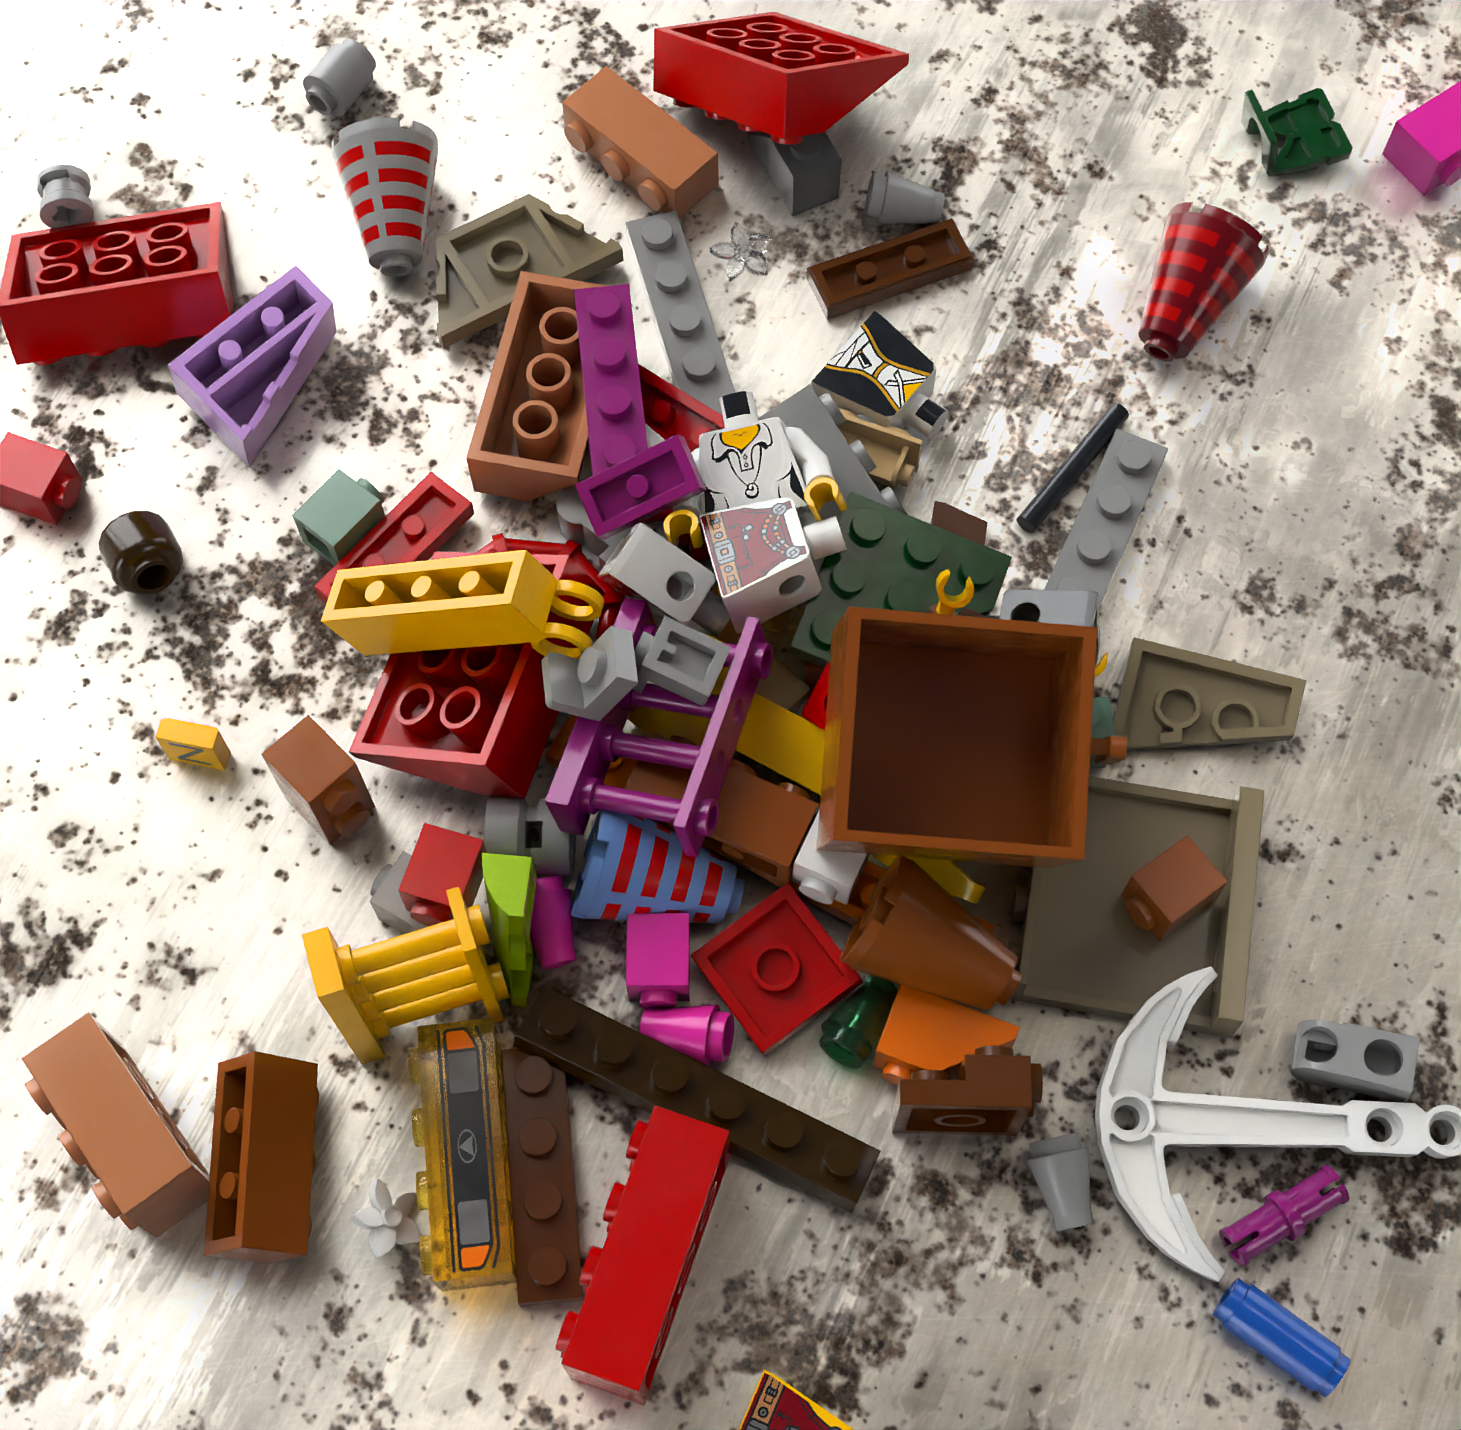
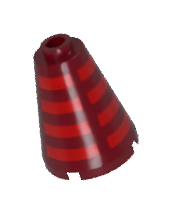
M1185 202L1172 207L1165 220L1138 332L1140 340L1144 343V350L1158 360L1171 362L1174 358L1181 359L1187 357L1260 271L1269 255L1268 245L1262 250L1258 246L1263 236L1248 222L1224 209L1205 204L1201 213L1189 212L1193 202Z

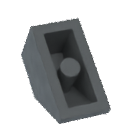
M762 131L748 133L750 145L792 216L839 198L841 157L826 132L803 136V141L799 144L775 143L771 141L770 134Z

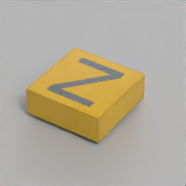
M171 718L161 719L155 738L170 760L226 770L231 751L216 727Z

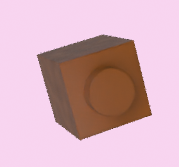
M1186 835L1131 875L1121 896L1125 899L1124 906L1132 921L1144 931L1151 930L1161 942L1214 903L1228 881L1192 839Z

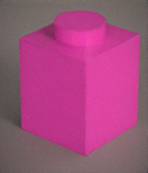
M689 913L627 914L626 988L629 1002H640V1007L644 1009L647 1007L666 1009L675 1008L677 1001H690Z

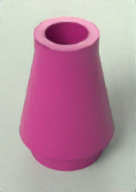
M561 876L537 879L529 937L538 955L542 970L559 968L577 961L574 950L573 916L571 915L572 892L571 889L564 888Z
M719 1005L666 1009L647 1007L641 1017L639 1032L710 1067L713 1061L725 1063L730 1056L734 1038L733 1013L720 1011Z

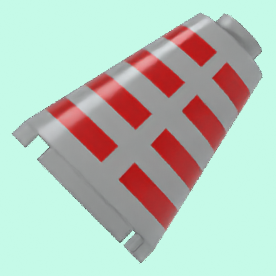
M384 117L362 120L338 131L339 142L334 138L332 139V155L369 264L379 269L383 275L398 277L411 273L412 268L419 265L422 261L438 157V140L435 132L420 122L412 120L413 130L400 128L399 118Z

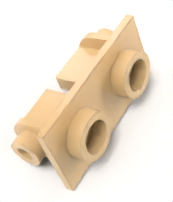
M840 409L846 421L837 427L849 445L859 439L877 467L868 473L872 481L896 489L898 484L908 487L913 473H917L919 468L923 440L912 437L901 428L893 426L883 427L862 420L848 410Z

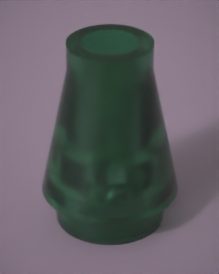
M868 974L863 983L822 1023L821 1029L823 1034L819 1039V1044L823 1051L836 1062L854 1069L861 1068L865 1060L874 1059L876 1048L898 993L896 986L891 981Z

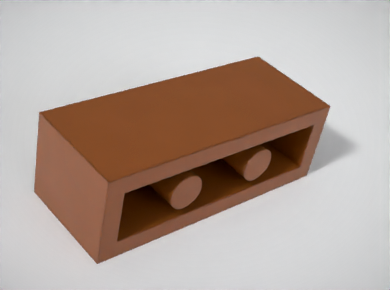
M653 732L650 737L698 746L694 742L676 735H672L668 739ZM732 759L717 800L719 803V817L716 829L710 837L705 836L701 847L729 862L779 884L785 885L787 882L790 883L794 862L818 814L819 803L812 801V797L802 788L790 783H780L778 786L758 778L756 772L748 765ZM638 760L624 789L682 799L692 770ZM653 820L675 832L673 823Z
M257 1051L218 1063L204 1256L260 1263H274L307 1256L308 1239L312 1230L310 1215L311 1181L316 1162L313 1146L315 1112L319 1103L317 1063Z

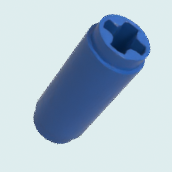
M1236 1278L1228 1287L1212 1313L1215 1318L1222 1322L1221 1326L1309 1391L1313 1392L1315 1390L1323 1397H1327L1335 1389L1350 1365L1351 1359L1341 1353L1339 1346L1252 1283L1246 1284L1239 1278Z

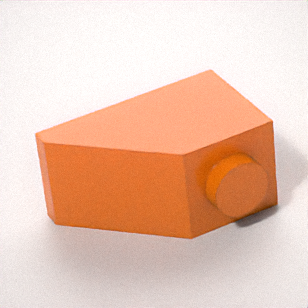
M900 985L876 1048L872 1066L883 1070L881 1076L897 1086L900 1079H911V1073L920 1070L945 1071L949 1073V1079L951 1080L957 1077L965 1054L975 1055V1049L983 1046H1005L1012 1048L1020 1027L937 995Z

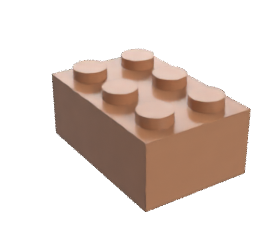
M89 1012L21 1058L33 1076L31 1080L25 1083L27 1091L43 1113L46 1115L52 1113L59 1124L65 1129L58 1134V1138L71 1158L80 1167L85 1164L95 1178L100 1179L98 1183L92 1186V1190L101 1205L113 1219L119 1216L131 1231L140 1226L155 1238H158L208 1201L210 1174L124 1046Z

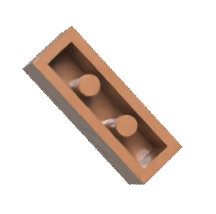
M607 66L562 102L565 124L564 134L569 143L577 151L582 153L586 151L599 161L611 178L618 182L623 180L637 191L643 202L654 211L661 210L663 213L676 210L680 219L719 185L718 152Z

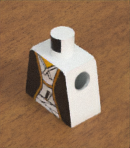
M876 311L871 314L811 381V387L817 396L821 397L828 392L839 409L848 410L862 420L883 427L893 426L904 429L908 424L929 439L933 438L940 431L949 414L948 410L930 399L933 394L937 371L934 363Z

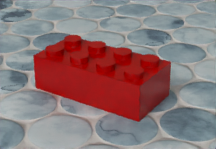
M656 1105L653 1108L649 1122L646 1123L638 1120L634 1127L626 1151V1158L631 1159L629 1171L631 1172L626 1185L616 1182L611 1190L603 1215V1221L608 1222L606 1241L603 1248L593 1245L588 1253L579 1282L580 1285L585 1286L584 1294L586 1296L579 1313L571 1310L568 1311L560 1329L555 1348L561 1352V1365L572 1380L644 1406L730 1160L729 1130Z

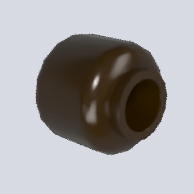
M146 510L124 513L112 520L101 533L98 543L101 557L112 580L124 591L133 594H155L169 587L181 570L183 564L181 547L169 524L159 514Z

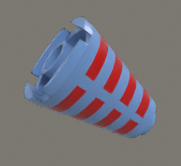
M600 809L596 813L583 855L585 858L582 873L579 872L572 901V916L583 919L627 920V914L689 913L690 923L720 924L726 913L733 915L737 913L745 881L736 878L737 867L735 864L703 847L700 849L698 858L686 856L677 834L651 819Z

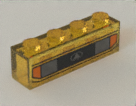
M493 1018L417 1026L418 1046L408 1048V1065L412 1085L421 1084L422 1108L412 1109V1130L415 1146H425L426 1171L416 1172L418 1207L420 1211L429 1210L430 1235L420 1236V1260L423 1275H433V1282L441 1292L516 1283L499 1032Z

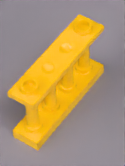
M459 887L446 890L454 919L352 950L349 944L339 947L328 927L301 935L317 998L362 1065L386 1058L381 1038L391 1035V1028L483 1000L492 1024L504 1021L499 1001L510 998L500 962L488 966L481 945L490 943L479 904L467 908Z

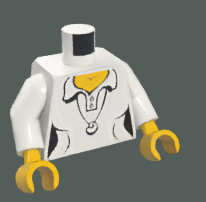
M741 391L719 398L725 428L701 434L699 436V448L691 452L707 490L673 506V512L665 518L663 527L667 541L674 546L678 536L689 533L693 547L699 548L703 544V536L699 526V515L787 497L793 499L798 515L811 512L816 521H821L822 518L819 510L823 504L829 501H836L840 511L843 512L847 509V503L835 482L827 455L801 428L786 427L779 417L758 421L753 392Z

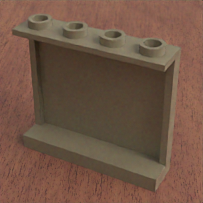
M1089 776L1084 860L1052 868L1029 867L1026 886L1016 885L1011 921L1021 922L1019 943L1009 942L1007 947L1017 955L1015 969L1021 972L1022 976L1011 1000L1131 1020L1143 1003L1163 987L1189 973L1211 966L1218 977L1206 987L1195 1002L1182 1030L1231 1038L1244 1022L1265 790L1240 786L1233 800ZM1188 835L1228 882L1214 903L1160 942L1151 930L1144 931L1132 921L1124 906L1125 899L1121 895L1131 875Z

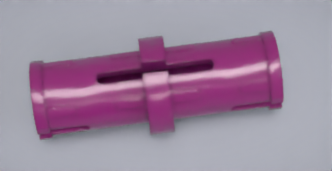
M1323 1165L1317 1172L1286 1192L1282 1193L1279 1190H1275L1263 1198V1206L1230 1226L1220 1229L1221 1241L1224 1247H1227L1231 1243H1237L1246 1236L1250 1237L1247 1242L1229 1252L1233 1260L1238 1265L1244 1267L1249 1264L1250 1260L1283 1239L1287 1238L1289 1241H1293L1304 1235L1307 1224L1338 1205H1343L1349 1201L1348 1190L1345 1184H1342L1320 1196V1190L1340 1178L1331 1167Z

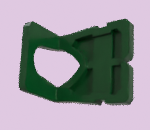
M1316 88L1300 94L1298 99L1292 102L1284 101L1266 111H1263L1253 90L1245 92L1241 122L1248 134H1261V163L1269 177L1314 170L1318 168V164L1326 163L1329 166L1349 159L1353 149L1341 124L1333 121L1335 112L1323 89ZM1277 138L1285 141L1279 153Z

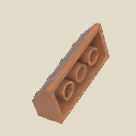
M521 271L466 457L475 492L530 501L578 483L589 444L574 289L606 285Z

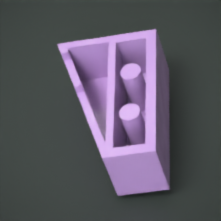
M295 265L168 364L176 393L249 468L337 333L333 302Z

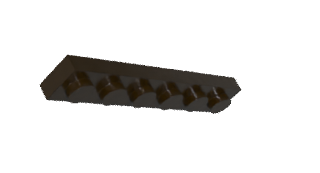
M543 986L514 1036L513 1046L533 1056L542 1057L549 1064L652 1114L653 1108L656 1105L729 1130L731 1154L850 1213H853L881 1150L546 986Z

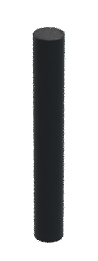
M1112 403L1018 516L1017 523L1023 530L1029 533H1034L1110 441L1116 428L1119 429L1128 419L1129 413L1125 407L1118 403Z

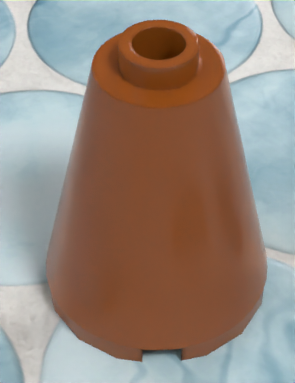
M903 855L897 856L868 898L872 901L863 918L858 916L843 947L840 961L850 966L852 970L983 1010L990 1009L995 1002L1004 1006L1014 994L1022 976V973L1015 969L1017 955L914 860H910Z

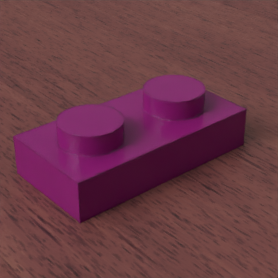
M679 434L575 484L596 537L603 540L707 490L687 442Z

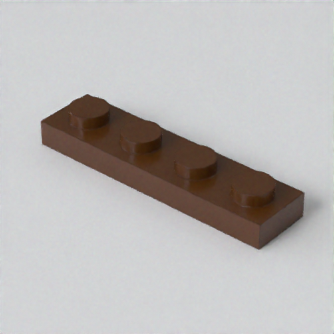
M519 1048L501 1050L518 1305L520 1307L582 1301L584 1300V1287L579 1284L582 1262L567 1072L549 1064L544 1058L533 1056Z

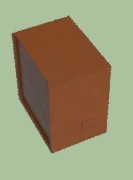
M849 606L831 633L816 850L888 856L903 855L904 857L1041 868H1052L1084 860L1090 760H1094L1095 764L1112 765L1124 760L1127 753V737L1109 735L1105 738H1091L1097 627Z

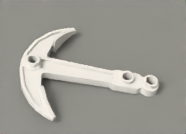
M1210 966L1189 973L1163 987L1143 1003L1115 1039L1097 1088L1095 1124L1097 1146L1114 1195L1147 1240L1167 1257L1191 1272L1214 1282H1219L1225 1273L1224 1269L1212 1257L1199 1237L1181 1194L1170 1195L1163 1148L1165 1146L1338 1148L1349 1155L1412 1157L1424 1151L1431 1157L1445 1159L1461 1154V1109L1452 1105H1439L1424 1111L1415 1103L1351 1100L1338 1106L1170 1092L1165 1090L1162 1086L1166 1048H1170L1177 1043L1193 1005L1206 987L1218 977L1217 973ZM1118 1108H1127L1134 1114L1136 1122L1132 1130H1124L1117 1125L1115 1113ZM1371 1119L1378 1120L1385 1128V1137L1382 1142L1373 1140L1367 1132V1125ZM1433 1122L1442 1124L1447 1130L1448 1138L1444 1145L1436 1143L1431 1137L1430 1127Z

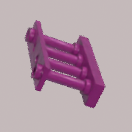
M624 597L613 626L632 632L635 650L643 631L655 636L659 626L655 624L647 601ZM747 617L737 645L724 643L731 647L723 667H727L729 670L720 695L710 694L704 707L659 685L646 683L642 693L631 689L600 721L577 717L545 799V803L560 831L583 836L591 814H596L599 809L673 823L685 855L698 858L705 836L710 837L716 829L719 817V803L717 800L759 680H765L771 670L773 648L771 644L766 642L759 618ZM638 706L711 718L701 746L623 733V728L630 711H635ZM619 757L692 770L682 799L606 786L603 781L610 763L616 762Z

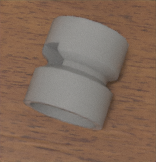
M495 796L488 798L484 824V844L487 853L532 857L538 876L572 877L576 854V834L560 831L545 803L546 798H541L535 807L528 806L525 799ZM531 825L542 826V848H531Z

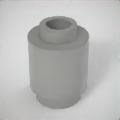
M345 39L342 43L333 44L303 79V87L306 91L305 97L312 108L323 115L343 116L373 80V71L376 69V61L373 55L365 46L353 39Z

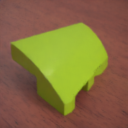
M482 853L483 878L497 963L500 962L510 995L509 1001L511 1005L528 1007L535 956L529 937L537 883L532 857Z

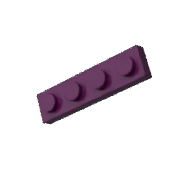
M629 284L574 289L592 475L648 449Z

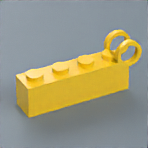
M527 550L338 570L321 622L364 656L531 643L532 647L543 656H546L549 652H555L579 659L585 649L593 645L591 638L572 626L547 622L549 611L571 620L592 621L601 616L604 599L598 591L588 585L576 581L558 580ZM568 595L577 597L587 602L590 606L572 605L562 601L557 596ZM545 638L563 639L573 643L578 648L561 647L549 642Z

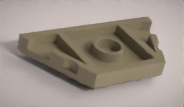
M530 194L435 238L438 271L436 276V296L438 300L437 334L439 342L444 349L506 319L521 271L583 281L624 261L623 248L617 241L611 238L605 243L586 233L584 223L567 214L554 212L549 204Z

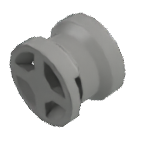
M59 164L47 167L37 175V192L42 198L39 202V216L45 225L49 228L88 223L93 220V204L91 199L88 198L91 192V182L84 170L73 165Z

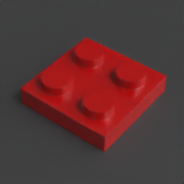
M788 882L690 955L764 1057L863 983L861 976L856 970L850 969V966L840 961L841 950Z

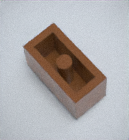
M309 715L261 754L285 799L329 845L333 844L341 836L348 837L357 832L369 818V812L375 807L356 762Z

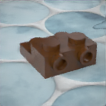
M983 1046L975 1049V1055L965 1054L956 1080H950L949 1073L940 1070L912 1072L911 1079L899 1080L892 1105V1133L1017 1136L1026 1118L1033 1117L1035 1103H1041L1043 1092L1041 1064L1031 1063V1056H1014L1013 1049L1010 1047Z

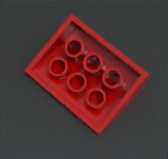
M777 12L654 28L653 91L673 98V104L676 106L705 110V116L708 118L733 120L737 122V128L740 130L768 133L771 135V141L775 143L799 144L803 141V136L826 132L905 68L909 63V53Z
M221 201L11 235L0 287V319L16 365L32 362L36 365H50L60 361L63 357L81 354L98 357L108 355L118 348L136 345L154 348L165 345L173 339L191 336L201 339L234 313L233 291Z
M434 551L431 560L491 553ZM531 554L558 580H570L588 585L604 597L605 591L570 555ZM568 595L557 596L562 601L572 605L590 606L587 602L577 597ZM549 611L547 622L572 626L588 636L594 620L576 621L567 619L552 611ZM545 638L549 642L561 647L578 648L573 643L563 639ZM531 643L390 654L349 749V753L361 760L472 793L525 799L559 712L548 708L545 703L541 663L545 656L538 653Z

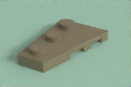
M1134 637L1130 645L1113 714L1115 735L1127 737V750L1290 741L1295 734L1306 680Z

